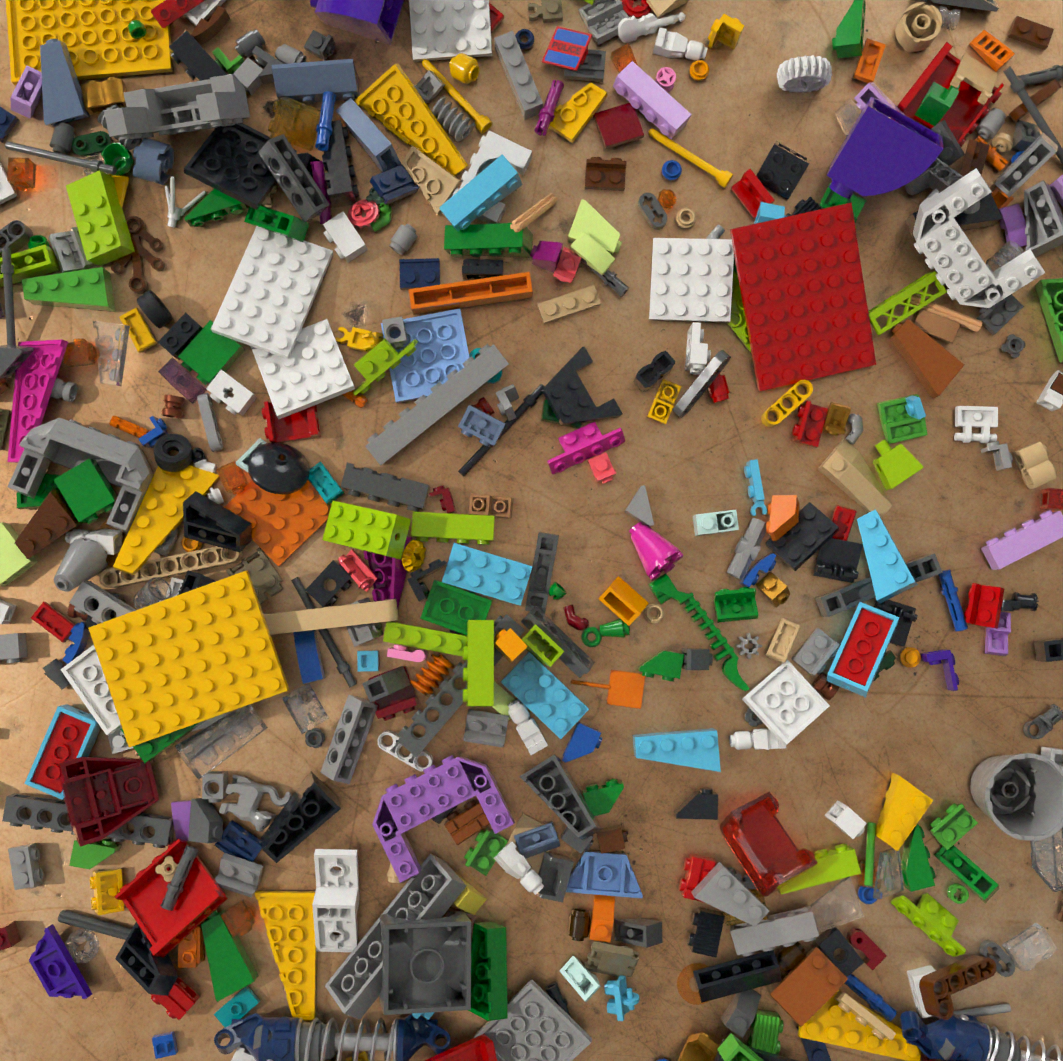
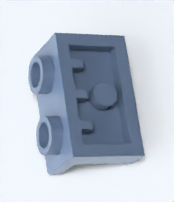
M469 405L458 427L462 429L461 433L471 438L474 435L480 438V443L490 447V445L495 446L497 444V440L506 423Z

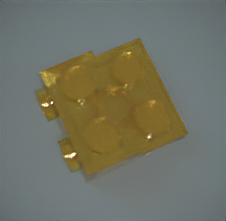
M287 97L279 98V101L276 100L273 105V112L276 113L275 118L270 121L268 131L271 132L270 138L284 134L290 144L311 151L317 133L316 127L320 121L321 110Z

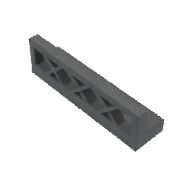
M537 606L522 619L521 622L529 630L536 624L564 651L559 659L579 678L591 670L595 662Z

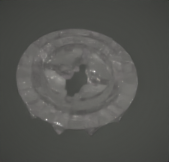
M86 929L74 931L65 942L66 948L73 960L76 961V964L91 961L99 950L97 936L92 931ZM87 941V943L84 946V949L86 951L81 950L77 952V948L79 947L77 943L81 944Z

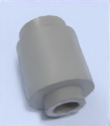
M286 44L279 46L275 52V58L283 64L303 63L307 59L303 52Z
M993 108L976 127L978 136L980 135L985 140L993 139L1005 123V113L998 108Z
M409 224L405 226L400 225L391 238L389 247L398 254L403 255L418 237L415 234L416 229Z

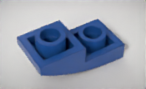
M774 553L768 554L757 561L747 571L744 579L739 584L745 587H750L751 584L754 586L760 576L757 574L758 571L764 574L773 570L776 564L774 560L776 555Z
M86 622L77 623L71 629L72 634L69 639L75 644H71L64 652L66 655L62 660L67 664L84 652L90 635L89 630L85 629Z

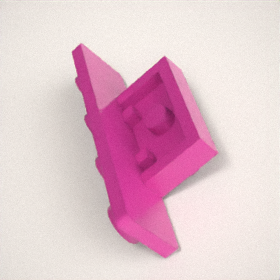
M594 421L559 437V443L565 453L547 462L552 474L562 472L573 465L580 464L584 460L600 455L602 452L624 443L623 431L621 428H618L602 436Z

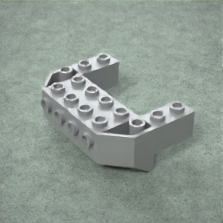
M234 74L155 89L124 92L126 107L104 110L109 136H118L119 140L154 137L153 133L158 132L159 136L173 135L182 132L199 131V129L231 126L243 123V119L250 118L245 87Z
M57 418L31 429L20 443L24 451L8 484V488L34 499L50 462L72 469L89 458L96 460L109 483L122 487L106 524L128 533L154 476L144 452L139 448L140 445L131 441L124 442L112 434L105 435L100 430L90 426L86 428L81 426V423L71 419L68 421Z

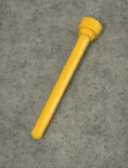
M424 59L422 61L423 67L427 71H433L445 84L443 88L474 119L476 129L481 134L487 132L493 122L487 116L480 115L429 60Z
M650 129L648 131L650 137L714 176L720 186L725 188L733 177V173L728 170H718L657 130Z

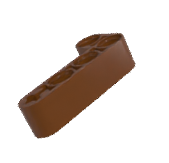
M971 955L923 976L920 980L919 988L926 1013L944 1020L950 1019L954 1012L951 995L994 976L997 969L995 961L988 957Z

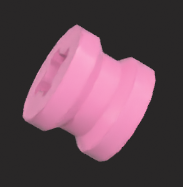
M669 67L661 68L656 74L655 82L666 92H669L674 87L676 74Z

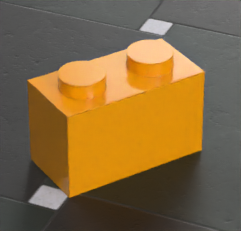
M619 576L598 598L628 626L632 624L649 604Z
M511 628L508 631L505 629L501 630L494 638L496 641L494 647L510 663L528 647Z

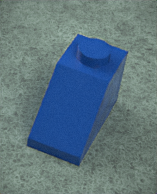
M578 721L561 758L562 761L566 763L592 753L595 748L598 749L603 739L600 736L601 732Z

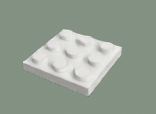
M786 660L785 664L782 663L742 699L784 746L830 706L788 660Z

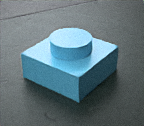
M912 395L905 398L907 403L905 408L909 416L916 419L926 417L920 397Z
M379 650L357 651L358 672L379 671Z

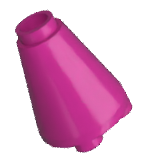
M642 522L637 523L629 530L645 572L651 581L659 577L661 572L668 573L675 567L673 563L679 561L684 556L676 546Z

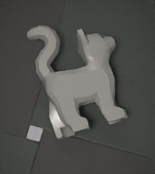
M233 774L232 784H228L225 793H238L240 795L238 803H222L219 813L226 815L228 812H231L240 820L251 822L255 826L256 831L263 832L271 819L276 817L274 813L257 810L263 795L269 794L271 801L280 807L285 806L292 795L290 792H287L283 798H279L276 788L271 785H263L253 782L247 777Z

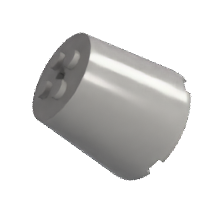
M1031 753L1001 755L984 760L973 772L970 789L974 802L1007 835L1019 840L1039 841L1054 835L1063 827V770L1054 761Z

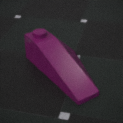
M407 536L404 549L412 541L411 536ZM364 551L365 560L368 559L370 570L378 578L373 584V600L396 599L398 610L407 574L402 564V557L400 560Z

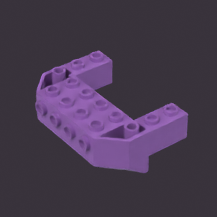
M451 755L442 760L443 765L437 768L435 765H432L423 770V775L417 777L414 774L404 779L406 784L400 787L395 784L386 789L387 793L381 797L372 825L400 883L422 870L404 833L411 828L474 796H477L495 834L515 823L488 765L462 756L454 758Z

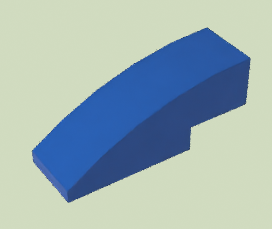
M316 630L293 632L302 683L325 679Z

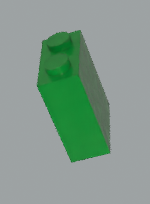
M211 320L178 356L183 360L181 365L190 372L192 370L197 372L196 378L205 385L211 383L220 370L226 373L245 351L235 340L213 333L211 331L213 325Z
M90 458L54 479L78 522L93 523L99 519L98 515L103 512H111L118 497L97 461Z

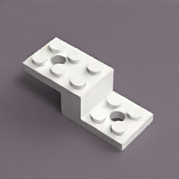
M315 849L316 891L312 907L316 952H352L358 945L357 911L360 889L357 850ZM333 867H340L341 870H334ZM333 932H338L340 935H334Z

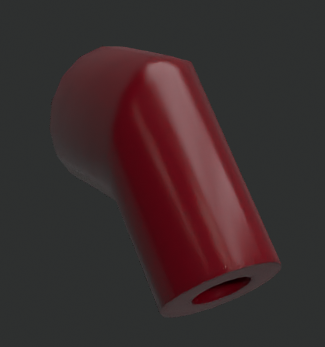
M573 605L563 607L569 626L576 630H584L589 626V621L586 618L576 616Z

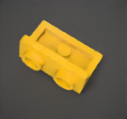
M723 14L720 20L716 19L710 29L711 32L707 38L710 40L708 48L712 49L718 40L734 50L745 25L737 18H731Z

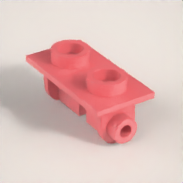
M351 549L347 556L342 555L338 558L339 565L347 573L351 574L358 587L368 592L378 578L358 554Z

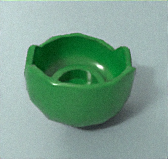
M113 142L103 150L101 156L104 159V164L117 168V173L114 176H123L131 170L133 156L121 143Z

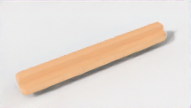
M553 193L548 194L513 220L510 228L514 229L515 232H520L554 206L556 201H558L557 196H554Z
M912 295L910 304L917 306L920 304L921 298ZM933 302L921 308L961 324L962 327L975 332L981 329L983 323L981 320Z

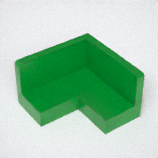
M933 82L917 109L915 116L936 126L953 104L959 93L960 85L957 89L952 85L946 89Z

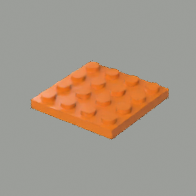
M252 480L224 508L252 523V540L280 567L327 522L332 503L330 505L326 504L309 480L297 492L284 495L267 492Z

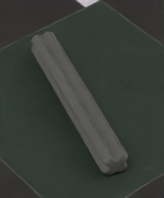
M62 910L58 916V921L61 923L123 940L127 939L132 930L129 927Z

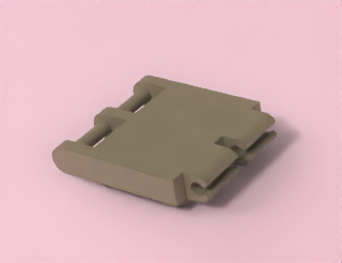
M259 547L256 549L257 552L247 559L244 557L241 563L232 569L228 568L226 572L229 576L248 571L259 604L261 605L268 600L266 592L272 597L283 590L280 584L283 579L264 551Z
M607 942L592 943V951L588 953V961L584 964L588 971L616 977L620 975L631 977L639 960L638 952H633V949L627 946L620 947L610 945Z

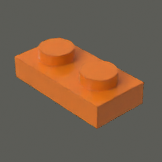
M866 39L862 56L859 58L853 76L854 79L866 83L874 81L886 44Z

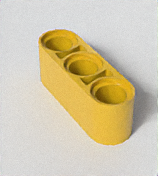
M800 380L762 414L761 420L763 425L769 428L774 427L785 419L812 394V384L807 380ZM798 386L805 388V395H801L798 392ZM783 399L791 402V408L784 407ZM771 412L776 415V422L768 419V413Z

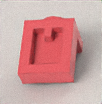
M564 247L553 276L562 282L572 283L582 258L571 249Z
M607 452L588 460L597 483L602 481L605 484L614 480L613 476L616 475V470L613 469Z

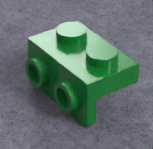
M829 184L819 205L824 209L852 203L854 222L856 223L867 200L855 194L852 195L851 199L845 198L831 190Z
M742 587L738 590L722 589L715 592L713 602L717 623L758 619L759 614L755 599L756 588Z

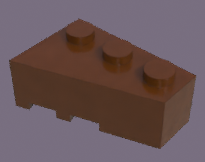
M58 487L48 494L15 541L16 546L27 559L81 523L78 522Z

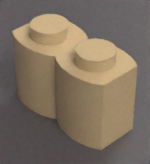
M1041 442L1033 443L1013 452L1015 462L1021 470L1022 477L1029 489L1037 488L1057 479V469L1049 461L1048 449Z

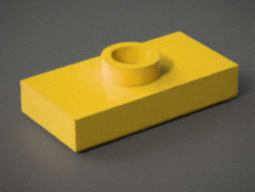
M137 307L119 317L139 353L158 344Z

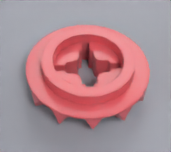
M366 199L355 202L349 208L347 216L354 227L358 226L362 229L363 226L369 227L371 222H376V217L379 216V208L374 201L368 202ZM362 210L366 213V217H362Z

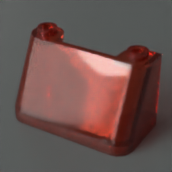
M770 791L731 811L720 825L723 837L758 891L765 897L776 892L818 864L810 850L806 848L798 850L775 816L779 811V803Z

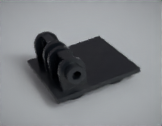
M831 538L819 549L813 576L854 583V579H857L859 574L857 567L863 544Z
M876 600L874 608L899 617L898 625L890 643L905 647L912 621L915 622L917 620L916 608L891 600H886L882 603Z

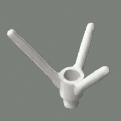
M172 176L170 178V191L169 186H165L168 203L167 217L169 218L167 226L175 228L180 216H183L189 208L206 195V191L200 193L182 209L175 207V178Z

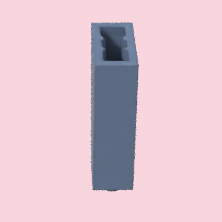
M58 39L47 40L46 44L40 46L45 125L55 127L60 122L69 123L90 117L85 109L83 94L66 43Z
M351 98L335 110L345 127L347 126L348 131L381 172L402 165L390 141Z

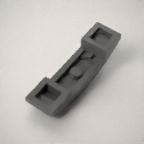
M539 532L525 611H531L537 606L545 614L559 535Z

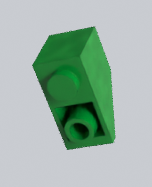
M661 650L639 665L638 671L642 672V676L654 678V674L662 675V680L674 682V678L680 679L684 654Z
M611 779L606 781L605 785L591 784L586 786V789L582 790L584 800L593 816L609 813L622 792L624 785L622 780Z

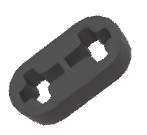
M652 193L642 194L638 201L640 211L653 229H662L667 222L666 212ZM644 199H646L647 201H652L650 205L652 210L649 208L648 205H643ZM653 213H655L658 218L662 217L661 223H659L658 221L654 222L655 215Z
M983 941L979 947L981 955L995 961L996 972L1004 977L1013 975L1015 964L1011 958L994 941ZM989 946L996 954L995 956H992L990 953H988L989 951L987 950V948ZM1000 960L1006 963L1008 967L1006 970L1002 969V965L999 963Z

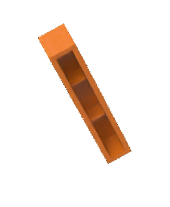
M530 272L409 289L413 315L532 298L533 295Z

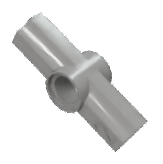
M752 518L744 537H741L736 546L735 556L727 570V573L740 580L744 579L751 562L756 559L760 551V543L766 533V523L764 521Z

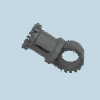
M1055 704L1050 705V709L1046 713L1039 715L1033 721L1025 723L1023 727L1025 736L1030 739L1043 738L1053 729V726L1058 721L1063 720V710L1060 711L1061 708H1058ZM1033 724H1036L1039 728V732L1035 736L1029 730Z

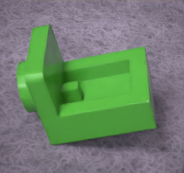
M218 47L212 51L215 57L214 61L228 75L234 74L244 62L241 55L230 62Z

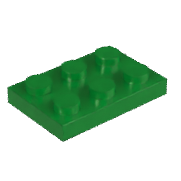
M434 580L420 619L467 635L468 620H486L492 600Z

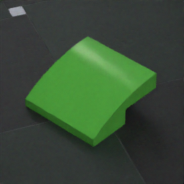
M909 396L877 403L883 432L888 444L928 435L925 417L916 419L909 416L906 411L905 405L907 403L905 398Z

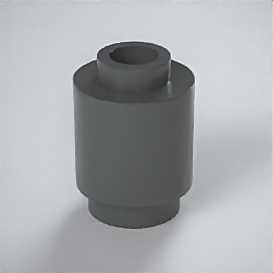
M257 29L250 30L235 41L237 44L235 49L242 57L249 58L253 55L252 51L255 46L262 49V45L266 42Z
M61 122L58 123V126H55L50 141V147L53 148V152L64 155L65 153H70L75 138V129L72 126Z

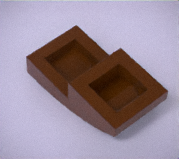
M218 5L208 22L202 18L200 19L191 34L200 45L212 39L227 24L230 17L226 9Z

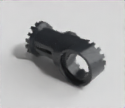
M1014 592L1011 600L1002 601L1001 611H1018L1020 608L1036 611L1039 600L1036 593L1020 595V593Z

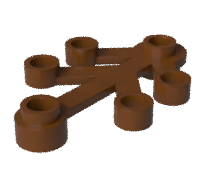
M131 216L126 219L135 252L113 262L111 270L117 275L123 274L125 271L124 266L132 258L133 277L129 280V287L133 292L140 294L147 289V283L142 277L141 256L156 271H162L165 267V263L160 258H156L140 245V237L150 243V247L156 252L163 249V243L160 239L154 238L144 230L145 224L141 218ZM134 224H138L136 230H132ZM155 242H159V246L157 248H154L153 246ZM156 262H161L159 267H155ZM120 265V270L115 271V267ZM138 283H142V287L140 289L136 288Z

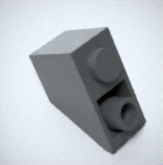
M403 666L362 683L370 702L411 685Z

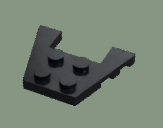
M585 346L541 390L561 426L591 420H604L605 418L612 417L618 418L623 414L615 399L596 407L578 376L577 371L593 363Z

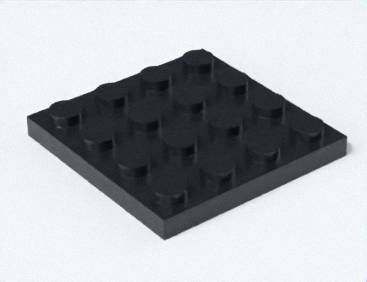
M243 123L219 126L213 130L184 167V174L258 210L277 184V180L258 153L266 142L272 138Z

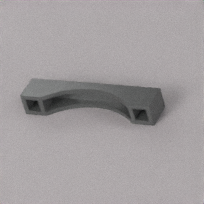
M935 553L906 562L916 582L943 573ZM870 576L816 597L815 600L822 617H830L858 605L859 602L863 603L876 596Z

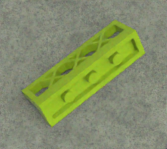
M935 271L926 273L868 311L870 323L877 335H881L947 292L935 275L937 273ZM932 282L935 283L939 290L934 295L927 294L928 285ZM914 294L922 295L920 304L917 306L910 304L911 297ZM896 305L905 306L903 315H893ZM881 315L888 317L887 324L883 328H880L876 321V318Z

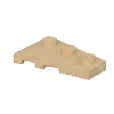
M412 146L402 164L422 190L425 198L433 206L436 214L440 215L442 212L439 207L452 197L461 181L419 149Z

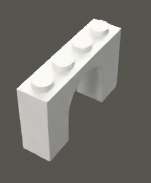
M488 131L486 136H482L479 142L480 149L477 154L474 153L470 160L471 167L469 171L465 170L461 178L462 184L459 189H455L453 195L502 154L519 174L524 175L532 159V151L492 131ZM498 202L484 214L477 217V219L487 224L500 223L506 211V206L504 203Z

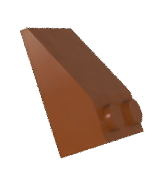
M817 947L810 949L805 954L806 957L769 994L800 1027L848 980Z

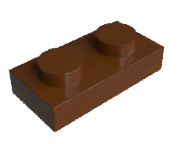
M1016 16L1008 38L1046 50L1054 29Z

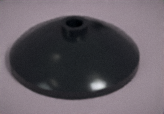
M278 442L258 446L251 453L247 465L248 473L253 482L263 490L274 494L284 495L297 492L307 483L310 474L309 464L305 456L296 448Z

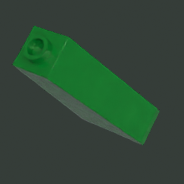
M225 909L219 913L215 910L201 924L214 995L218 1002L255 982L259 975Z

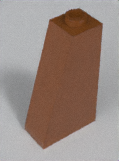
M909 319L903 323L899 322L891 330L894 333L890 340L932 399L940 396L963 368L964 364Z

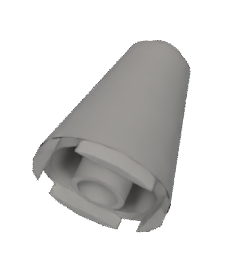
M75 539L70 544L54 577L56 587L59 590L69 592L78 587L82 581H88L101 573L108 565V562L106 563L107 553L102 546L93 540Z

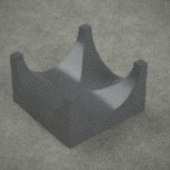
M455 911V914L449 917L427 920L401 919L392 917L389 914H380L383 975L379 1002L383 1014L471 1010V920L464 911Z

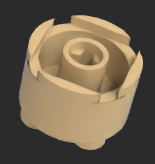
M924 2L912 4L907 8L895 28L896 38L905 51L910 53L922 51L931 45L941 29V13L935 6L926 5Z

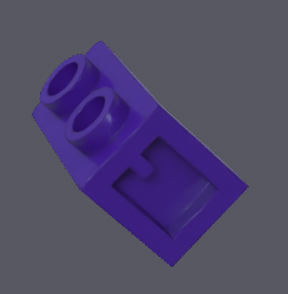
M942 649L920 653L921 661L929 662V665L942 663L947 689L958 691L959 678L954 671L955 657L951 650Z

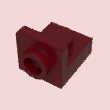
M444 485L433 488V492L429 493L430 498L443 496V499H440L442 510H446L448 514L456 513L450 489L445 488Z

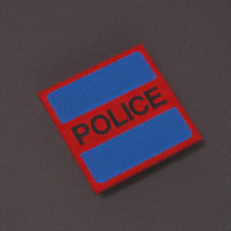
M557 26L541 62L577 71L579 65L583 64L587 57L588 45L593 35Z

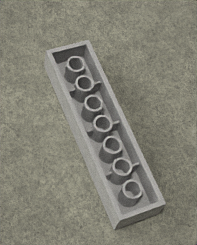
M430 854L420 866L422 870L410 878L382 914L411 920L442 918L465 889L466 884L444 860ZM380 917L325 985L342 1012L357 1019L363 1017L379 997V992L382 989L383 948Z

